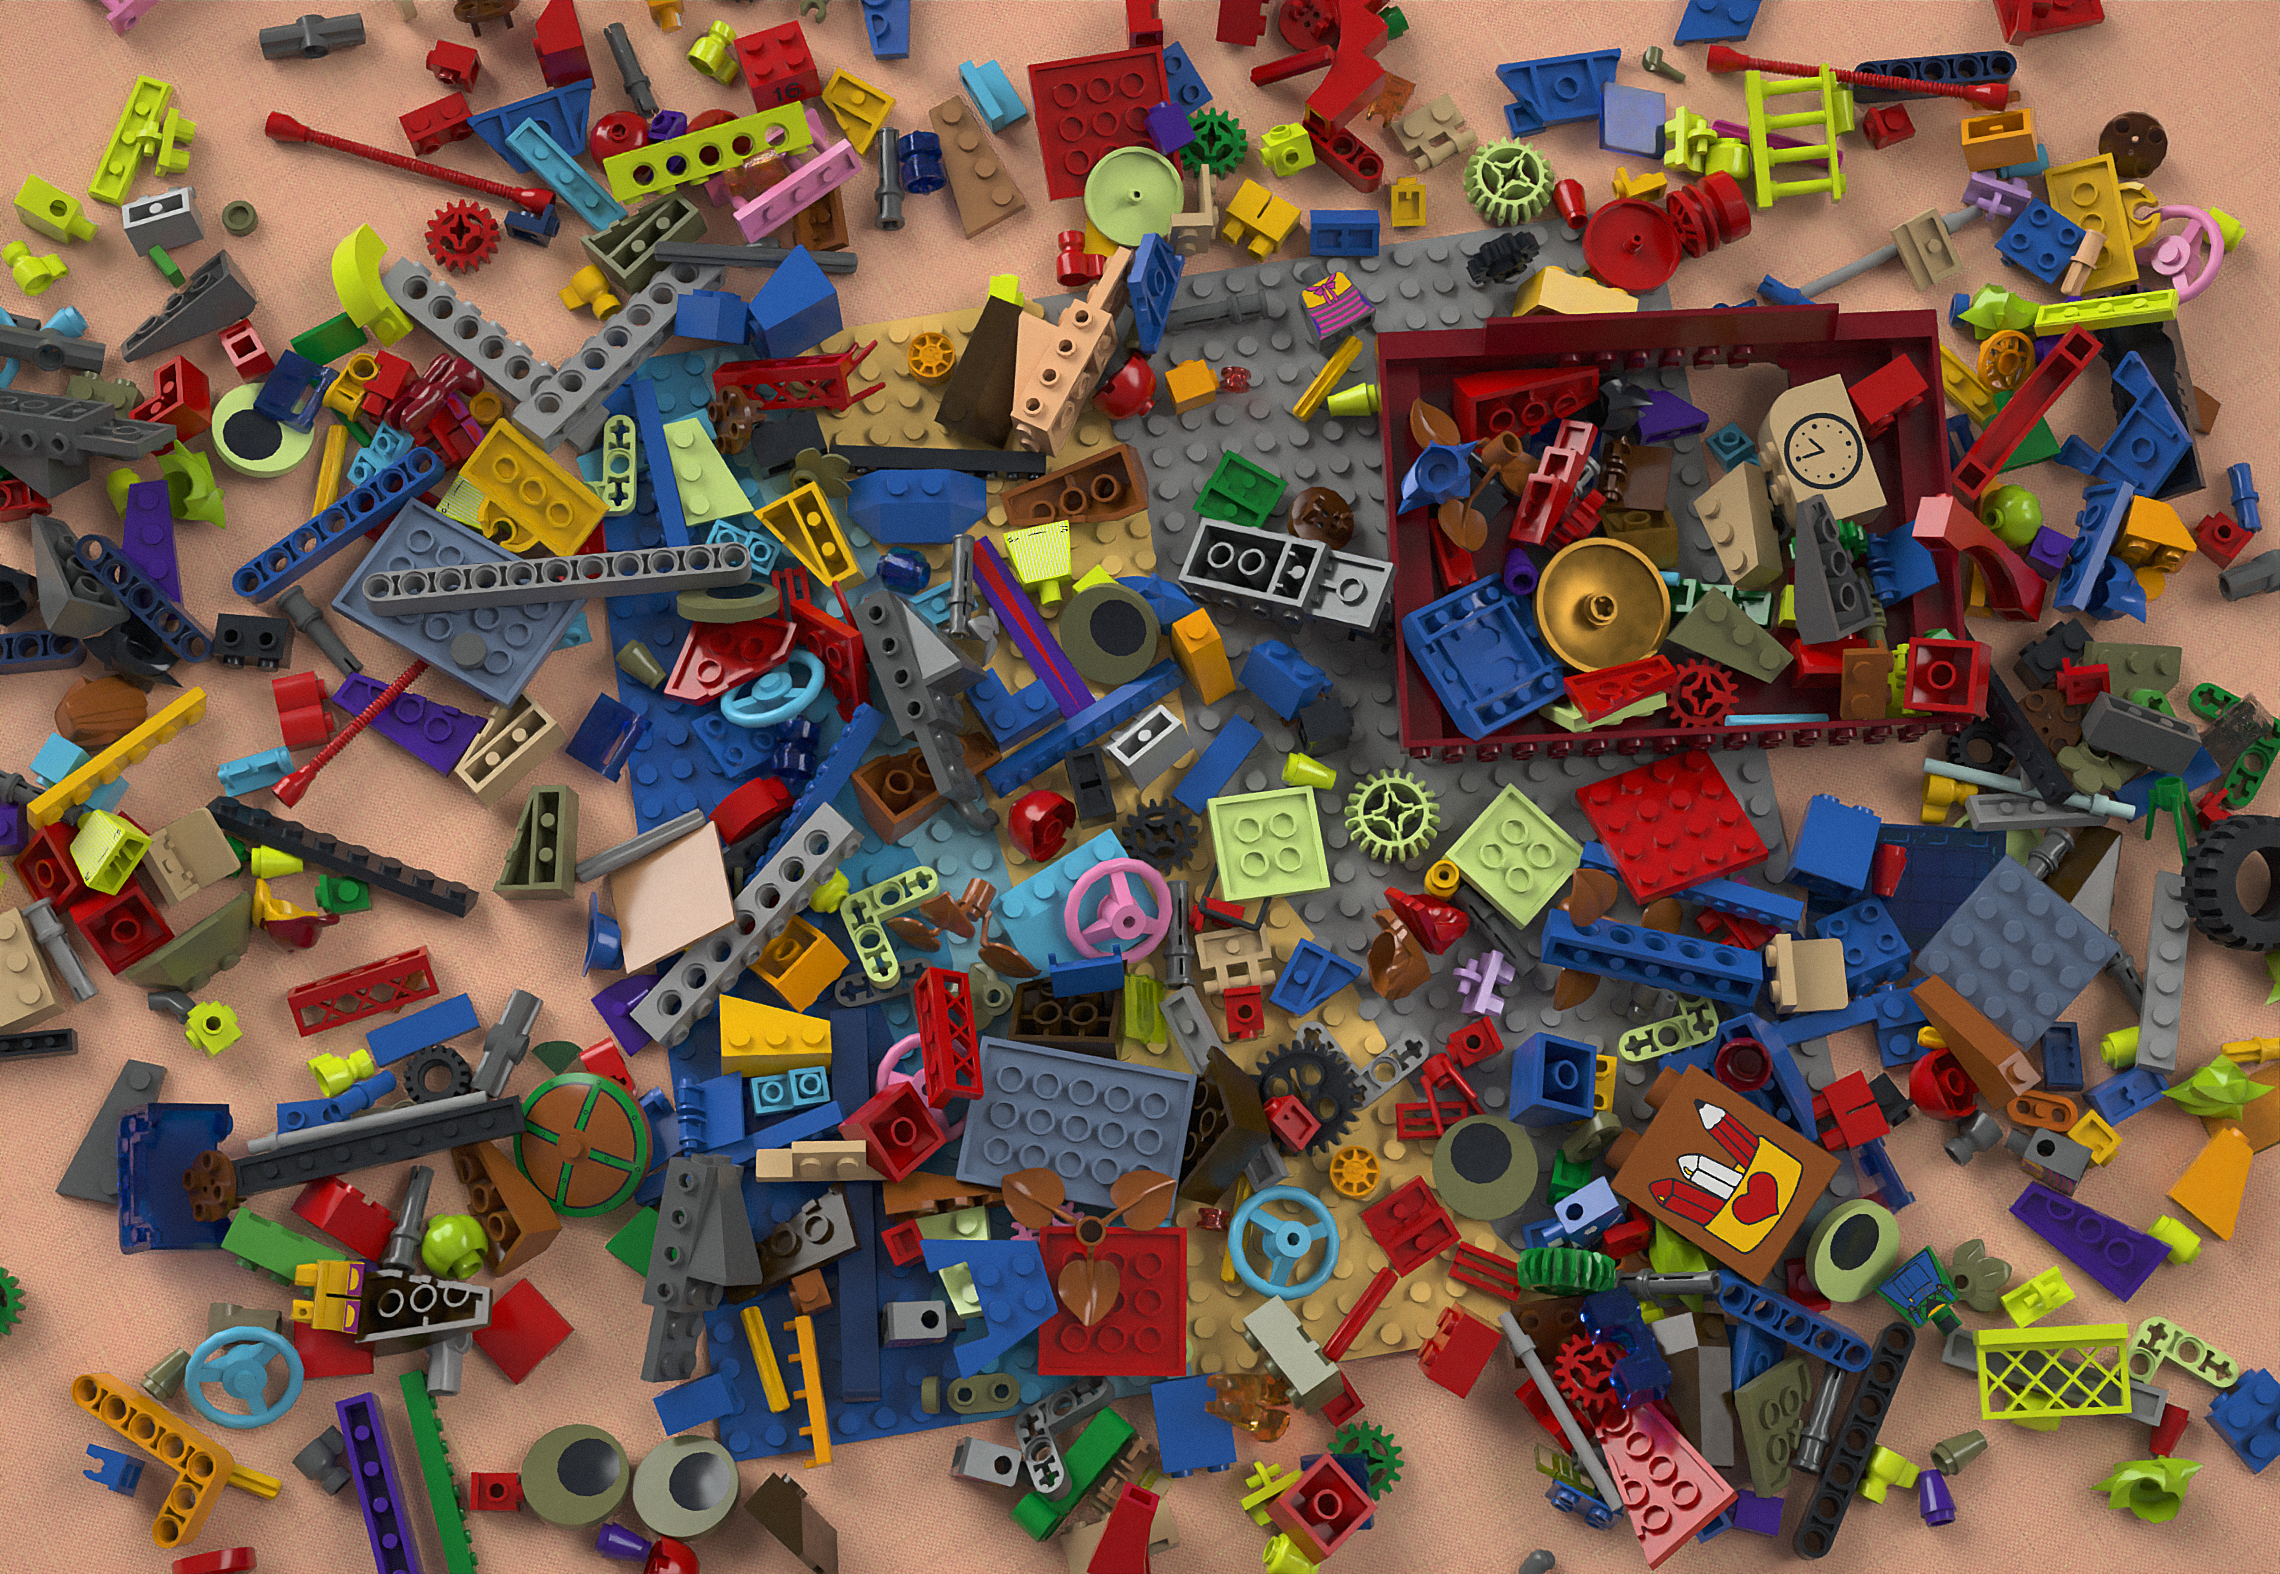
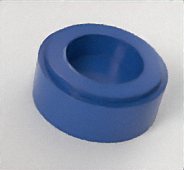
M1956 293L1953 295L1949 311V325L1951 327H1965L1966 321L1958 316L1969 310V294Z

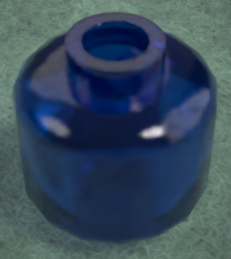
M895 546L886 555H882L877 563L876 570L880 576L882 586L889 591L912 596L925 589L931 577L930 563L927 562L923 553L916 550Z

